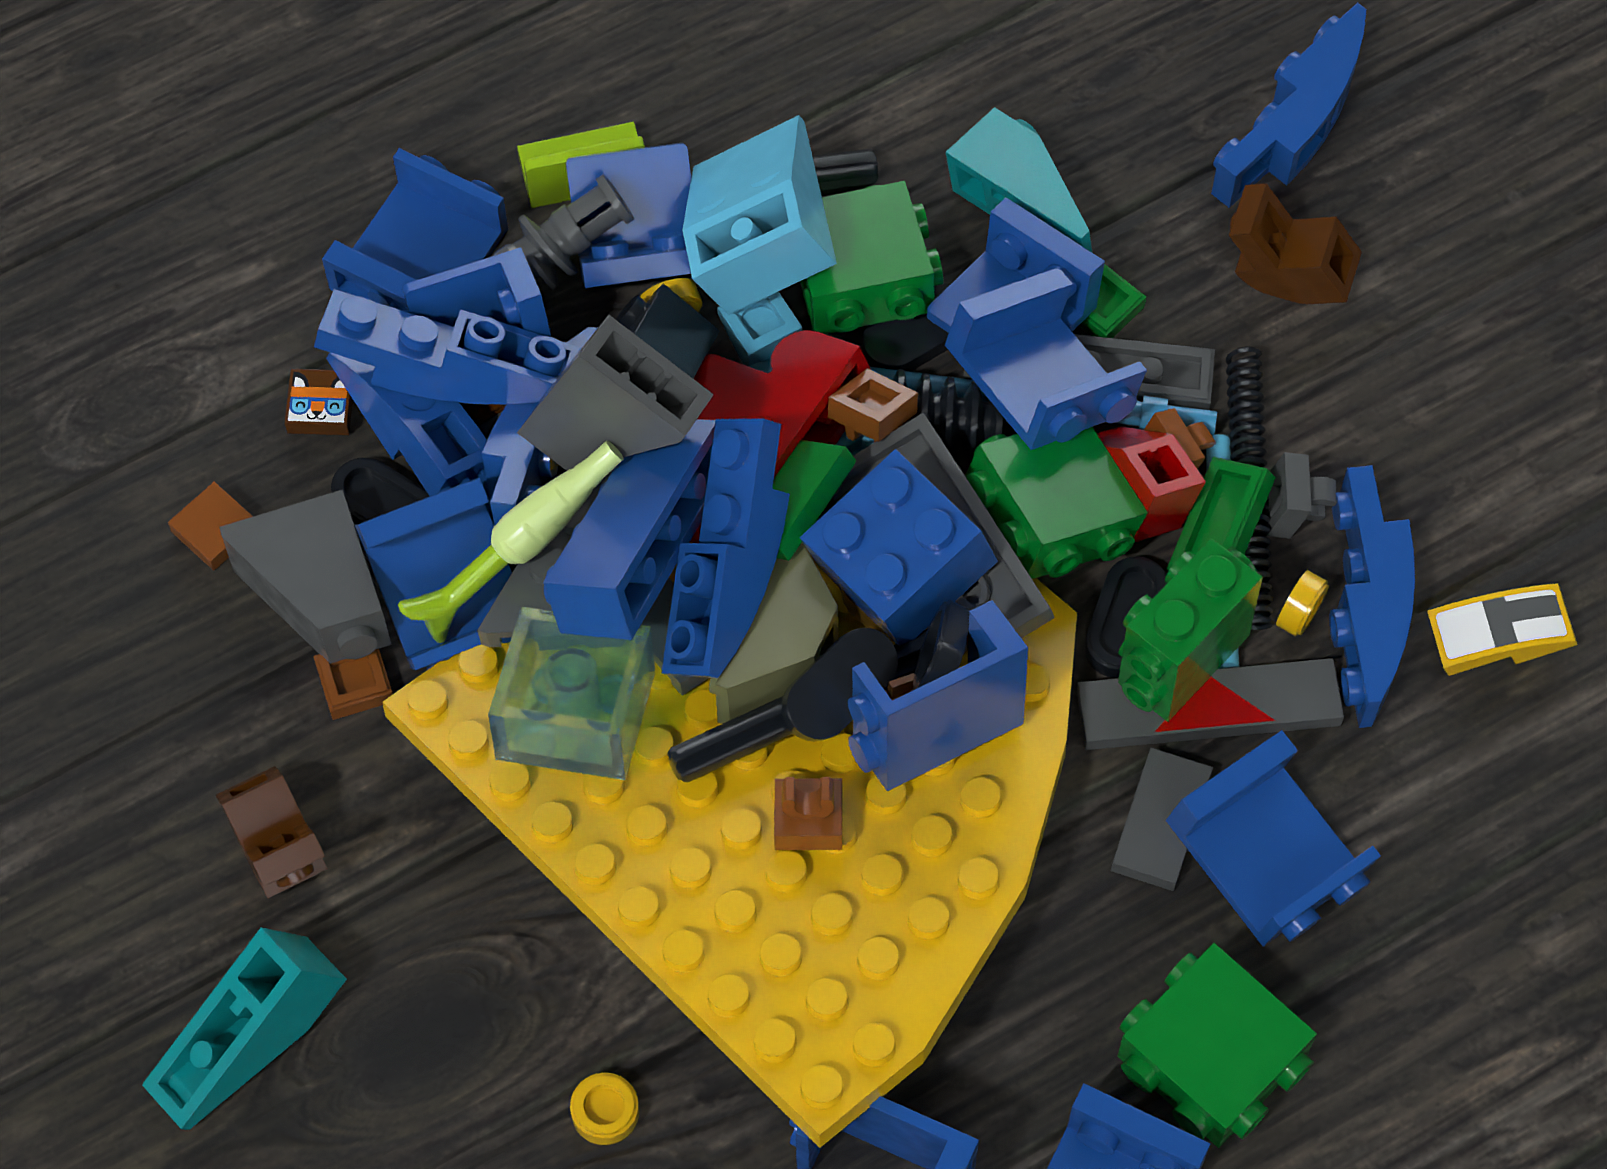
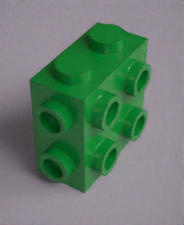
M905 181L885 185H872L860 190L822 197L837 264L799 281L813 331L823 334L843 333L855 330L858 327L892 320H908L918 315L926 314L928 306L935 300L934 287L943 285V271L937 249L927 250L924 239L929 238V230L923 204H912Z
M1093 427L1081 431L1074 438L1066 442L1054 441L1033 450L1029 449L1018 434L1009 437L1004 434L992 436L976 448L972 462L965 474L966 479L1031 579L1047 574L1052 578L1060 577L1072 571L1079 564L1101 558L1103 561H1111L1122 556L1134 545V536L1148 514Z
M1210 538L1195 555L1187 551L1177 559L1166 575L1165 583L1167 584L1153 599L1148 595H1144L1130 609L1123 621L1126 633L1125 640L1118 652L1122 657L1118 683L1122 686L1125 696L1136 707L1145 712L1153 710L1169 722L1248 638L1263 577L1257 573L1254 564L1244 554L1235 549L1227 550Z
M1213 943L1199 958L1190 952L1179 961L1164 981L1170 988L1154 1004L1144 999L1126 1016L1119 1027L1124 1035L1117 1057L1123 1061L1121 1068L1135 1086L1148 1094L1155 1090L1174 1108L1172 1110L1173 1117L1187 1133L1202 1140L1207 1137L1216 1147L1220 1148L1233 1133L1243 1140L1255 1129L1269 1111V1108L1262 1102L1279 1085L1286 1092H1289L1305 1076L1314 1064V1061L1307 1055L1317 1033L1220 947Z

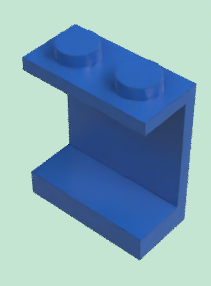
M399 148L393 156L398 184L355 246L350 248L335 240L322 258L331 291L336 289L409 312L402 290L406 283L490 257L508 231L504 198L493 187L479 180L467 181L449 172L442 163L430 156L422 155L417 157Z
M1059 267L959 302L945 343V347L1030 450L1054 441L1066 442L1074 438L1081 431L1103 422L1115 423L1120 421L1135 407L1137 403L1136 396L1147 372V369L1139 361L1106 373L1061 320V315L1073 283Z
M480 478L473 479L355 525L411 669L417 670L426 666L428 670L439 661L448 660L455 654L481 645L477 630L512 574L509 564H507L468 599L456 612L447 638L442 643H438L432 638L424 620H411L399 610L398 603L401 600L415 598L446 586L491 545V535L494 526L485 506V503H488L489 500ZM516 637L502 638V643L511 642Z
M993 600L969 611L967 664L893 701L865 662L852 667L853 697L848 699V708L853 719V735L848 738L849 747L861 770L865 773L873 771L886 791L906 783L1024 724L1028 647Z
M1282 730L1181 799L1165 820L1263 947L1282 933L1289 942L1302 935L1321 919L1315 909L1330 898H1333L1341 906L1356 896L1371 883L1364 873L1381 857L1375 847L1371 846L1354 858L1287 773L1284 767L1298 750Z
M882 1096L870 1105V1108L841 1130L925 1169H975L978 1139ZM790 1119L789 1126L794 1128L790 1145L796 1147L797 1169H812L822 1147L819 1148Z

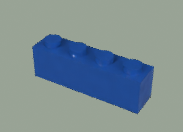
M697 419L680 443L623 457V461L614 468L608 480L601 485L598 496L581 523L577 524L574 528L571 539L556 563L547 571L543 582L545 599L552 607L560 633L625 640L633 639L677 564L680 543H689L702 522L716 420Z

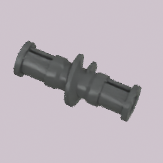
M602 174L596 178L597 186L568 206L562 205L552 212L548 220L539 226L525 215L520 216L518 220L523 237L514 243L506 244L494 252V255L521 247L535 281L537 282L538 278L542 277L545 283L554 290L559 286L555 270L556 266L567 275L573 277L578 273V270L570 256L582 253L593 245L592 241L621 221L628 225L635 219L615 187ZM610 202L611 206L585 224L579 223L581 219L604 203Z

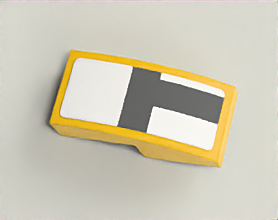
M1558 583L1495 592L1427 610L1443 668L1449 676L1511 657L1515 664H1519L1578 645Z

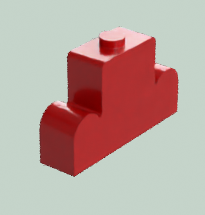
M804 330L794 332L783 338L776 345L771 355L772 371L769 373L715 354H709L702 362L694 380L714 395L697 419L764 418L780 423L781 429L774 473L775 478L800 440L835 445L845 432L844 425L828 418L829 396L867 368L871 370L860 346L817 331ZM701 524L689 543H699Z

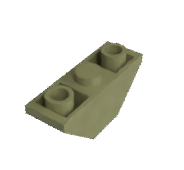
M803 542L789 561L776 558L764 597L747 634L719 678H710L709 692L716 695L718 723L728 722L784 696L788 687L839 638L838 605Z

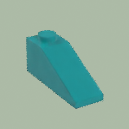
M994 107L946 151L952 191L989 215L1003 199L1008 198L1092 252L1090 231L1044 143L1029 123L1021 119L1014 120Z
M261 927L143 1082L142 1086L181 1129L190 1130L304 1035L347 978L308 937Z

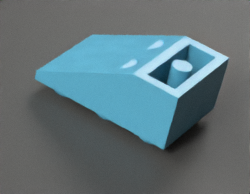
M799 115L693 166L682 229L691 276L728 315L837 264L805 122Z

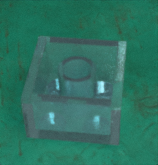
M521 607L488 713L495 759L626 780L655 675L651 626L640 625L632 640L562 634L559 631L553 611Z

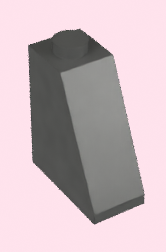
M608 315L548 389L517 433L565 470H569L585 460L606 440L610 441L623 457L680 443L714 394Z
M343 490L219 527L234 573L322 655L329 664L344 659H359L371 654L375 649L392 645Z

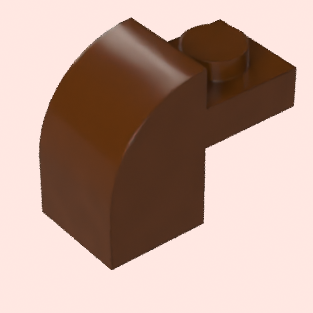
M1267 183L1245 185L1237 211L1232 216L1229 237L1241 251L1235 269L1237 276L1261 293L1299 304L1347 302L1362 251L1337 217L1293 219Z
M275 766L216 794L234 835L267 898L328 869L323 860L325 855L314 832L306 824L283 775Z

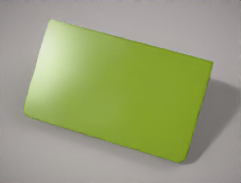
M629 122L517 146L519 162L531 208L570 200L566 160L569 157L645 147L643 138L637 135L635 123Z

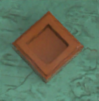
M213 482L168 522L171 532L214 571L229 558L219 527L253 516L216 482Z
M375 649L371 654L359 659H344L331 664L320 654L313 656L333 720L381 706L384 700L393 695L379 649Z

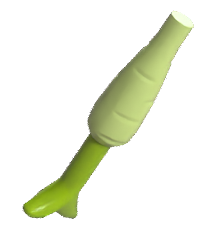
M606 440L574 468L567 470L532 492L508 511L494 526L491 535V545L443 588L415 598L401 600L398 603L400 612L411 620H424L432 638L438 643L445 642L458 609L508 563L525 564L541 553L569 523L591 495L593 489L597 487L609 472L623 461L624 458L620 451L610 441Z

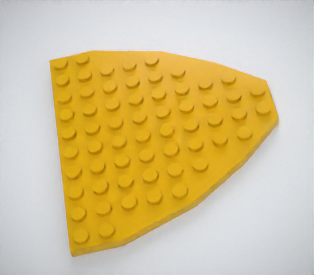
M811 556L838 605L839 637L854 629L868 628L848 612L842 600V593L839 587L818 567ZM676 566L669 576L673 582L675 580ZM1037 578L1032 579L1050 606L1055 618L1021 638L1028 647L1024 724L889 791H886L873 771L865 773L856 763L848 743V738L853 735V720L839 734L826 740L807 741L797 737L795 734H791L690 782L678 780L669 764L667 752L671 747L722 724L718 723L716 695L709 692V678L682 696L671 684V679L666 674L661 673L662 669L649 655H646L634 642V639L605 642L575 639L566 644L541 645L539 636L516 637L511 642L502 643V647H487L481 644L455 654L448 660L439 661L382 703L385 717L821 1148L870 1108V1105L875 1100L887 1094L925 1062L1026 897L1066 755L1077 612ZM883 633L891 640L893 645L896 644L886 633ZM968 649L963 654L959 668L968 662ZM786 777H794L795 779L842 778V850H775V779H785Z

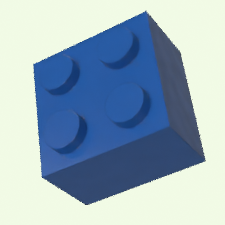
M896 449L799 537L818 567L898 646L912 641L930 625L943 602L948 600L955 602L998 562L983 532Z

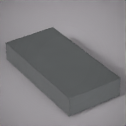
M1150 747L1112 863V872L1174 891L1187 848L1165 820L1181 799L1210 780L1213 767Z

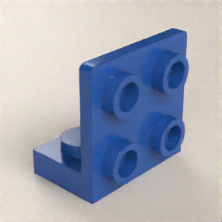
M684 143L569 157L566 160L571 203L597 186L596 178L604 174L622 197L635 219L628 225L621 221L592 241V246L578 254L581 279L585 288L691 274L682 231L691 183L688 149ZM610 202L604 203L581 219L579 223L585 224L611 206Z
M1005 198L991 211L986 251L928 306L927 318L949 333L959 302L1059 267L1073 283L1061 315V320L1073 332L1097 308L1105 261L1013 201Z
M521 247L406 283L402 288L409 313L418 316H424L454 327L461 309L551 337L542 296Z
M1083 1083L1072 1106L1068 1126L1047 1169H1201L1210 1143Z

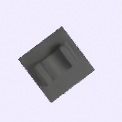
M1284 452L1270 470L1276 479L1269 493V498L1265 503L1269 506V510L1265 515L1270 517V521L1266 524L1270 528V532L1266 536L1290 539L1305 520H1323L1325 518V505H1336V480L1328 477L1310 478L1309 455Z

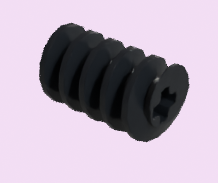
M898 369L892 380L908 387L905 370ZM922 373L914 389H912L918 392L917 413L902 425L924 413L938 436L943 439L944 445L953 458L963 442H966L972 461L976 448L982 442L995 435H1005L1006 419L989 399L988 401L982 400L981 390L974 381L971 382L964 396L958 397L954 378L947 377L940 391L933 393L930 375Z

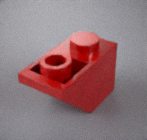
M1117 427L1097 433L1148 512L1134 536L1135 542L1180 529L1206 481L1175 436L1169 433L1128 427Z

